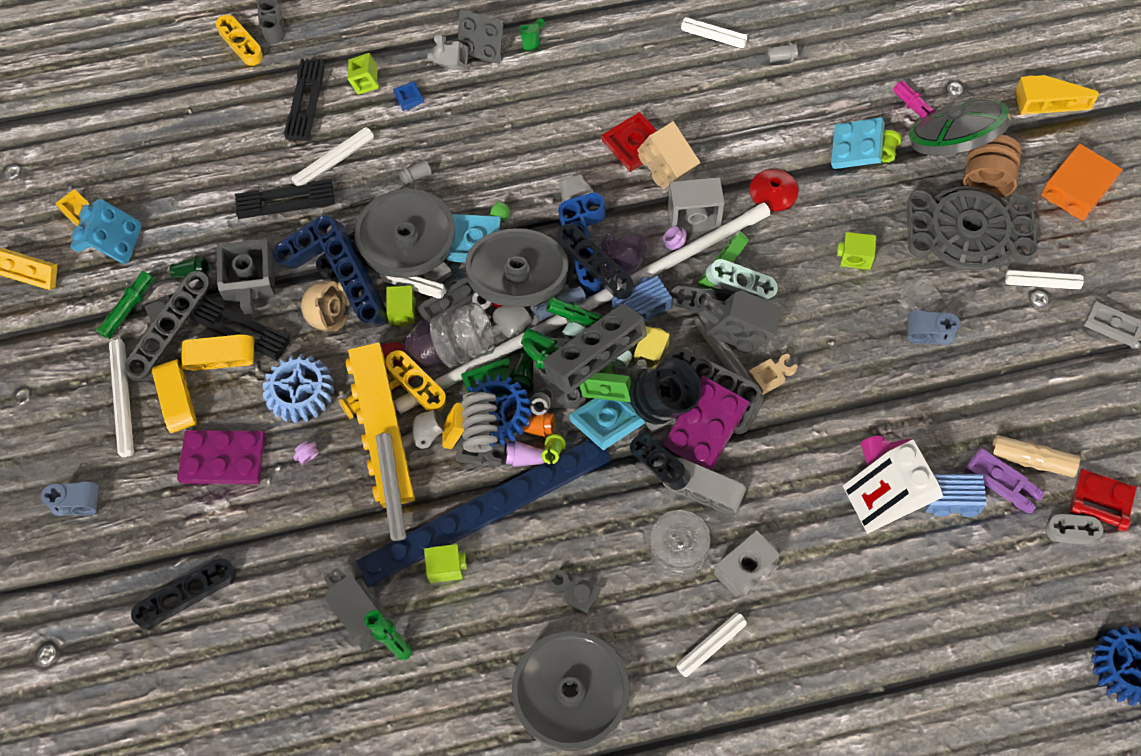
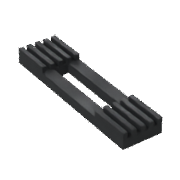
M301 58L292 106L284 130L286 140L309 141L325 70L324 60L319 62L316 59L315 62L314 59H311V61L306 59L304 61ZM311 83L312 89L306 116L302 118L299 115L305 84Z
M331 179L308 182L307 185L263 192L256 190L235 194L236 215L238 219L335 204ZM309 194V199L262 206V201Z
M203 296V301L201 300L199 302L200 305L196 306L197 309L193 310L194 314H190L193 321L224 336L243 334L220 324L219 322L223 316L261 334L260 340H254V350L276 361L291 341L288 335L269 326L266 327L206 296Z

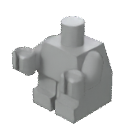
M435 34L434 41L437 45L434 47V52H428V61H433L441 67L452 70H467L468 47L459 41L446 42L445 36Z

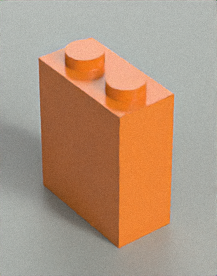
M1079 143L1047 182L1041 196L1084 222L1113 186L1123 169Z

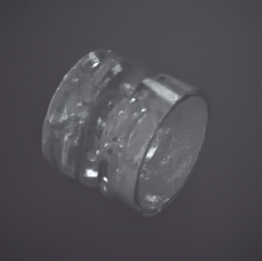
M471 302L458 307L455 313L448 311L431 319L430 333L434 348L439 358L449 368L468 363L471 357L479 359L494 352V331L487 314L478 303Z
M684 510L670 511L658 519L652 529L649 552L651 563L659 574L666 579L683 581L689 580L700 573L705 566L711 540L709 529L704 521L694 513ZM677 538H682L683 545L678 544Z

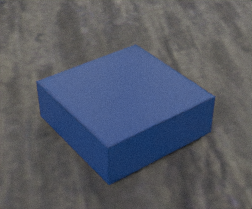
M415 81L393 89L402 111L424 103L423 96Z

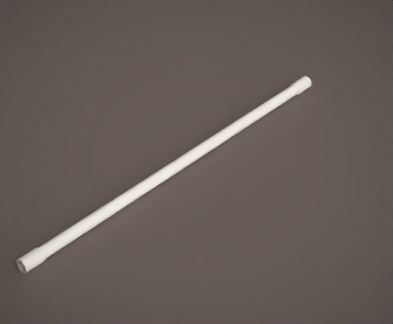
M761 203L738 218L629 275L633 280V286L640 279L658 275L741 229L770 216L769 207L765 203ZM616 282L618 288L617 290H619L620 288H627L626 282L624 284ZM603 289L588 297L585 302L579 303L581 308L591 311L610 301L613 295L608 290ZM555 315L531 329L546 335L568 322L566 318ZM525 332L435 379L434 382L444 390L461 381L462 373L494 363L523 347L521 341ZM427 387L425 393H426L429 397H431L432 395L428 392V387ZM409 392L394 400V405L400 415L420 404Z

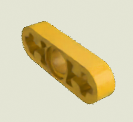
M222 15L216 20L219 35L245 64L254 66L262 61L263 54L259 44L233 16ZM226 26L231 27L232 31L230 32ZM238 37L245 38L241 43H234V40ZM248 48L253 55L247 53Z
M393 351L386 357L388 372L427 411L435 409L440 412L444 409L446 405L445 392L403 351ZM395 359L398 362L403 360V367L407 370L405 375L400 367L396 366L393 368V361ZM412 376H421L424 380L423 384L418 388L411 387L408 381ZM427 387L428 392L432 396L436 397L437 395H439L438 404H436L435 402L429 404V396L425 393Z

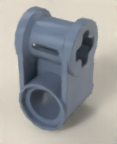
M923 310L912 311L908 314L907 339L915 344L949 345L955 340L956 332L960 327V320L952 313L927 312Z
M87 481L50 484L43 489L41 501L49 507V510L55 516L93 515L97 510L99 485Z

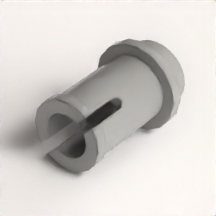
M791 42L784 46L768 47L770 63L787 59L793 61L794 58H798L797 45Z
M426 160L409 168L403 167L402 171L399 172L404 185H412L413 181L431 175V169Z
M543 392L535 393L530 399L531 411L536 415H543L551 406L550 397ZM536 402H542L544 406L539 407L536 405Z

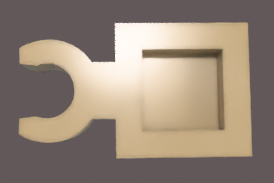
M789 354L782 355L776 364L770 358L749 370V375L758 385L763 395L782 385L786 379L783 375L791 376L796 373L797 364L792 367H787L784 364L789 361Z

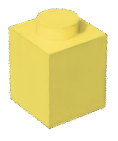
M645 326L647 336L636 347L634 364H636L637 360L643 359L647 362L646 366L651 368L663 361L669 347L670 334L657 327L650 328Z

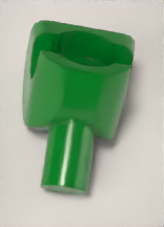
M538 18L531 24L520 25L524 50H533L539 46V30L545 26V21L542 18Z

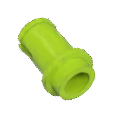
M551 434L546 438L545 449L542 453V459L545 463L551 464L552 461L555 464L558 461L560 453L566 447L563 436Z

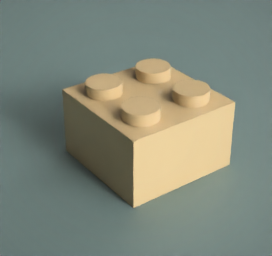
M674 121L650 135L637 149L640 161L645 166H648L652 172L654 182L661 186L663 190L670 186V182L681 180L701 163Z

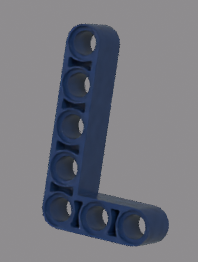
M320 216L275 246L273 250L274 260L291 269H296L320 253L325 252L358 319L374 327H380L386 323L388 319L387 309L342 223L329 216ZM332 225L331 231L327 234L328 227ZM311 238V243L307 247V242ZM340 246H342V251H341V253L338 255V254H337L338 249H339ZM291 251V255H290V257L287 259V255H288V253ZM353 266V272L348 276V271ZM364 287V294L359 298V292ZM375 309V315L370 319V312Z

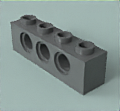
M622 303L543 360L547 379L566 394H569L647 336L644 317Z

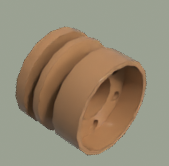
M1000 135L983 146L969 150L963 177L964 186L982 188L1000 198L1013 193L1018 182V168L1022 154L1020 144L1009 136Z

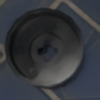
M669 358L636 376L631 383L629 396L631 405L640 418L645 422L659 425L665 424L694 409L701 399L702 388L694 368L683 360Z

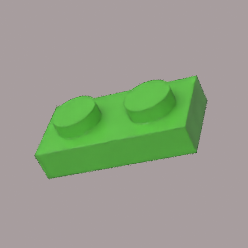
M596 373L580 385L583 397L631 403L629 396L630 376Z

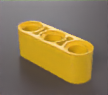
M231 335L182 341L181 368L185 370L198 371L254 364V337L249 335Z
M175 359L152 367L159 402L169 432L174 433L197 425L187 382L179 360Z

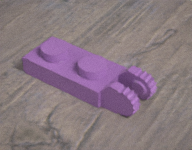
M983 448L978 450L964 470L967 474H983L985 486L1009 502H1013L1017 508L1028 514L1033 513L1036 507L1031 501L1021 495L1019 491L1022 489L1024 494L1037 501L1042 500L1045 495L1040 488L1029 482L1027 477Z

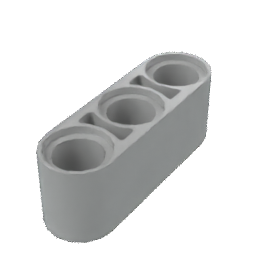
M676 458L690 473V481L684 488L679 490H673L663 482L665 487L725 514H736L746 492L744 485L685 459ZM672 469L669 471L672 477H679Z

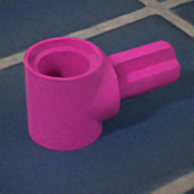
M873 436L863 440L860 445L867 467L888 451L913 439L890 442L888 439H884L883 436Z

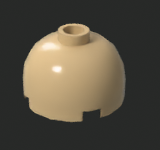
M319 281L307 288L302 298L301 309L303 317L309 325L321 331H338L347 321L349 314L344 315L346 306H350V301L340 283L335 281Z

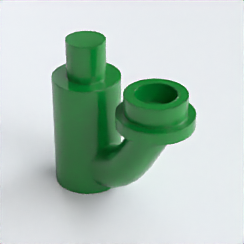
M530 328L525 331L521 341L526 353L536 362L537 369L542 368L545 370L543 360L561 348V346L557 345V340Z

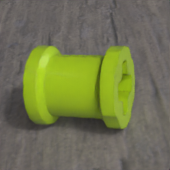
M884 131L882 162L889 163L895 160V150L902 141V136L896 131Z

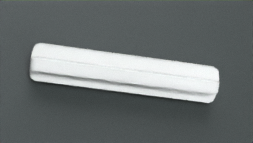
M685 17L681 24L682 31L736 47L744 48L747 43L748 36L746 34Z
M1011 269L1007 270L1005 274V283L1009 285L1081 289L1084 282L1083 275Z
M380 273L383 282L396 286L412 285L413 291L439 299L443 298L447 291L444 284L418 276L395 278Z
M738 612L732 615L677 663L678 671L684 677L690 675L746 626L747 621Z

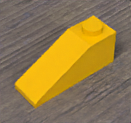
M1046 75L1021 77L1015 89L1020 115L1091 110L1099 96L1096 90Z

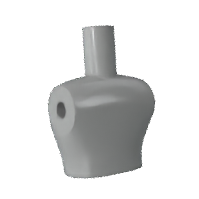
M582 175L567 178L559 185L562 202L594 193Z
M501 306L492 313L495 325L483 333L488 340H491L500 333L512 339L521 334L528 324L532 322V319L524 307Z
M433 409L414 417L412 432L402 437L404 448L414 442L419 448L429 447L434 439L445 431L441 414Z

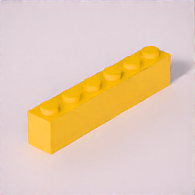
M374 343L348 349L350 358L345 359L348 374H353L355 383L351 384V391L354 400L358 399L360 408L356 409L359 425L364 424L366 434H362L361 438L364 450H369L371 459L367 460V467L370 476L375 475L376 486H372L375 502L380 501L382 507L386 508L376 443V435L381 433H389L392 439L401 504L415 501L382 347L380 343Z

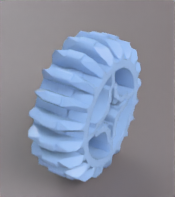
M302 354L296 360L290 355L288 362L280 359V366H272L271 368L273 374H266L267 382L263 383L265 391L263 398L267 401L266 405L269 410H273L275 416H281L286 422L292 418L293 422L297 424L300 417L308 422L309 415L317 418V411L319 409L326 411L324 403H331L332 398L330 395L334 394L332 386L334 380L330 376L329 369L326 366L324 367L323 362L320 360L315 361L311 355L306 360ZM305 374L317 378L318 382L306 379ZM279 395L290 397L292 403L281 400Z

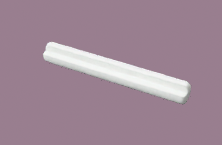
M367 127L363 128L292 177L294 185H307L308 182H312L374 139L371 130Z

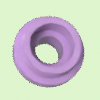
M672 226L663 236L665 246L669 250L681 248L686 241L687 233L682 227Z
M303 442L295 448L294 460L299 461L301 465L310 462L319 454L317 450L318 445L315 442Z

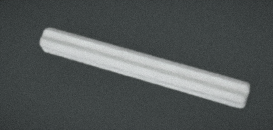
M122 339L110 341L109 351L117 452L121 457L133 455L134 446L128 376L125 372L126 352L125 343Z

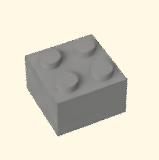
M704 177L696 180L681 179L670 182L668 200L670 227H682L686 233L711 231L721 227L724 198L720 177Z

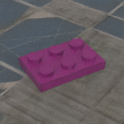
M702 376L700 379L702 388L700 401L694 409L679 416L663 446L692 463L712 470L750 402Z
M185 430L177 476L178 482L180 484H259L266 437L264 431Z

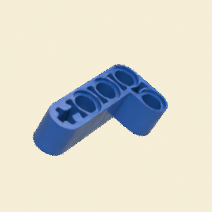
M589 193L562 202L559 205L558 213L561 226L572 224L590 239L587 226L603 221L606 216L604 199L600 194ZM592 206L599 207V209L594 211L589 210V208ZM569 213H575V214H576V215H575L574 217H572V218H567V217H565V216H566L567 214H569ZM565 234V238L572 240L576 247L577 243L572 239L573 234L570 236ZM584 248L580 251L579 255L580 257H591L594 252L590 248ZM572 258L580 286L584 293L592 296L600 292L603 286L593 276L594 282L590 283L587 278L588 272ZM598 267L597 272L601 274L600 268Z

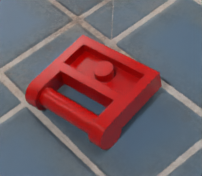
M1081 469L1077 476L1069 513L1072 515L1081 514L1094 517L1099 521L1116 526L1117 530L1126 532L1131 522L1130 515L1137 487ZM1083 500L1117 511L1119 515L1083 504Z

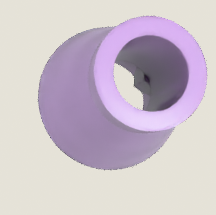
M518 441L508 443L505 463L512 464V467L541 465L544 463L542 459L544 449Z

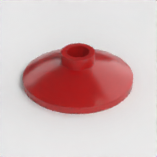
M768 169L758 173L752 179L749 191L756 205L765 203L770 211H782L795 203L799 190L797 182L790 174L778 169Z

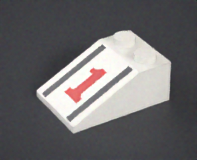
M914 439L888 451L843 485L867 534L943 497L941 488Z

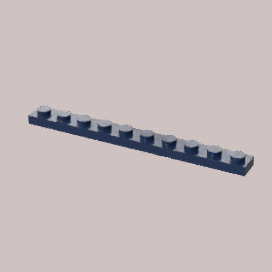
M590 439L559 455V459L555 464L552 461L551 464L543 463L406 534V539L393 541L356 560V563L368 587H371L425 559L424 548L451 545L610 462V456L606 449L602 450Z

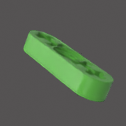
M741 231L737 232L714 261L723 259L733 263L749 242V238ZM720 267L715 269V271L718 272L719 277L723 275V273L720 272ZM706 271L697 282L701 286L711 288L715 286V284L708 280Z

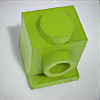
M370 53L348 60L347 79L358 95L379 88L377 82L378 65Z

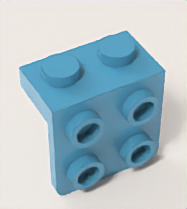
M102 199L89 205H84L79 213L80 222L71 234L73 240L70 248L81 252L89 247H93L122 264L129 262L142 227L141 222Z

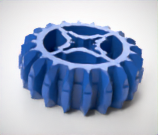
M499 374L495 381H492L491 377L487 375V382L482 384L481 380L477 379L478 387L469 386L468 391L469 393L504 394V396L496 397L495 401L490 402L496 405L497 410H500L501 418L495 412L489 413L497 417V420L492 423L499 426L497 431L490 433V435L496 436L500 444L504 446L505 438L507 437L512 442L515 441V432L523 435L524 431L521 426H528L529 420L527 417L532 416V411L529 409L531 401L526 398L528 396L525 389L520 390L521 385L519 382L512 384L510 377H507L502 382V377ZM517 405L514 417L507 422V414L512 411V407Z
M1121 626L1117 631L1111 629L1107 632V636H1102L1099 639L1100 645H1096L1093 649V652L1097 655L1091 659V662L1099 667L1095 668L1092 674L1101 675L1102 679L1098 681V685L1106 684L1109 687L1106 695H1111L1114 692L1117 693V702L1127 699L1129 706H1134L1138 702L1141 705V664L1136 666L1135 669L1132 667L1125 670L1130 663L1141 662V653L1134 649L1136 647L1141 650V633L1138 626H1133L1129 630L1126 626ZM1114 651L1116 653L1115 658L1118 661L1117 669H1115L1113 664ZM1122 678L1130 680L1134 684V686L1127 683Z

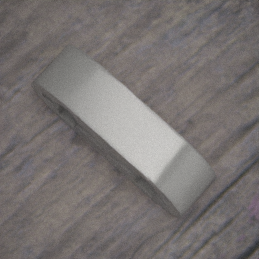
M1058 514L1048 521L1045 528L1046 534L1050 539L1062 543L1093 544L1103 534L1101 522L1090 516ZM1057 523H1060L1061 528H1066L1062 534L1058 528H1054ZM1088 525L1089 530L1094 531V533L1089 536L1086 530L1081 529Z

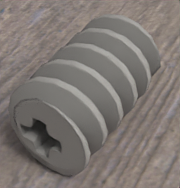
M485 392L466 393L463 395L461 402L464 409L462 417L465 419L462 422V427L465 429L462 436L466 440L463 443V449L469 452H488L493 449L490 444L498 441L496 436L490 435V433L497 431V426L489 425V423L497 420L495 415L489 414L497 410L496 405L489 404L496 400V396Z

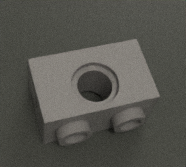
M756 530L716 564L714 575L736 598L742 593L748 595L757 587L758 583L756 581L763 575L767 578L779 567L777 562L780 554ZM743 562H751L755 565L756 569L747 571L741 564Z

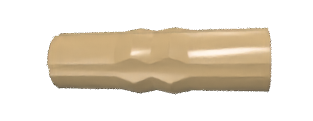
M1000 435L995 436L990 453L998 459L1018 463L1024 467H1033L1037 470L1049 471L1072 478L1076 475L1080 462L1079 455Z

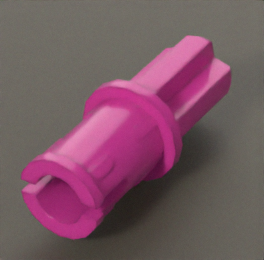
M900 81L894 86L893 92L906 103L908 109L911 108L921 118L935 111L934 108L921 98L922 95L920 93L914 92L904 81Z

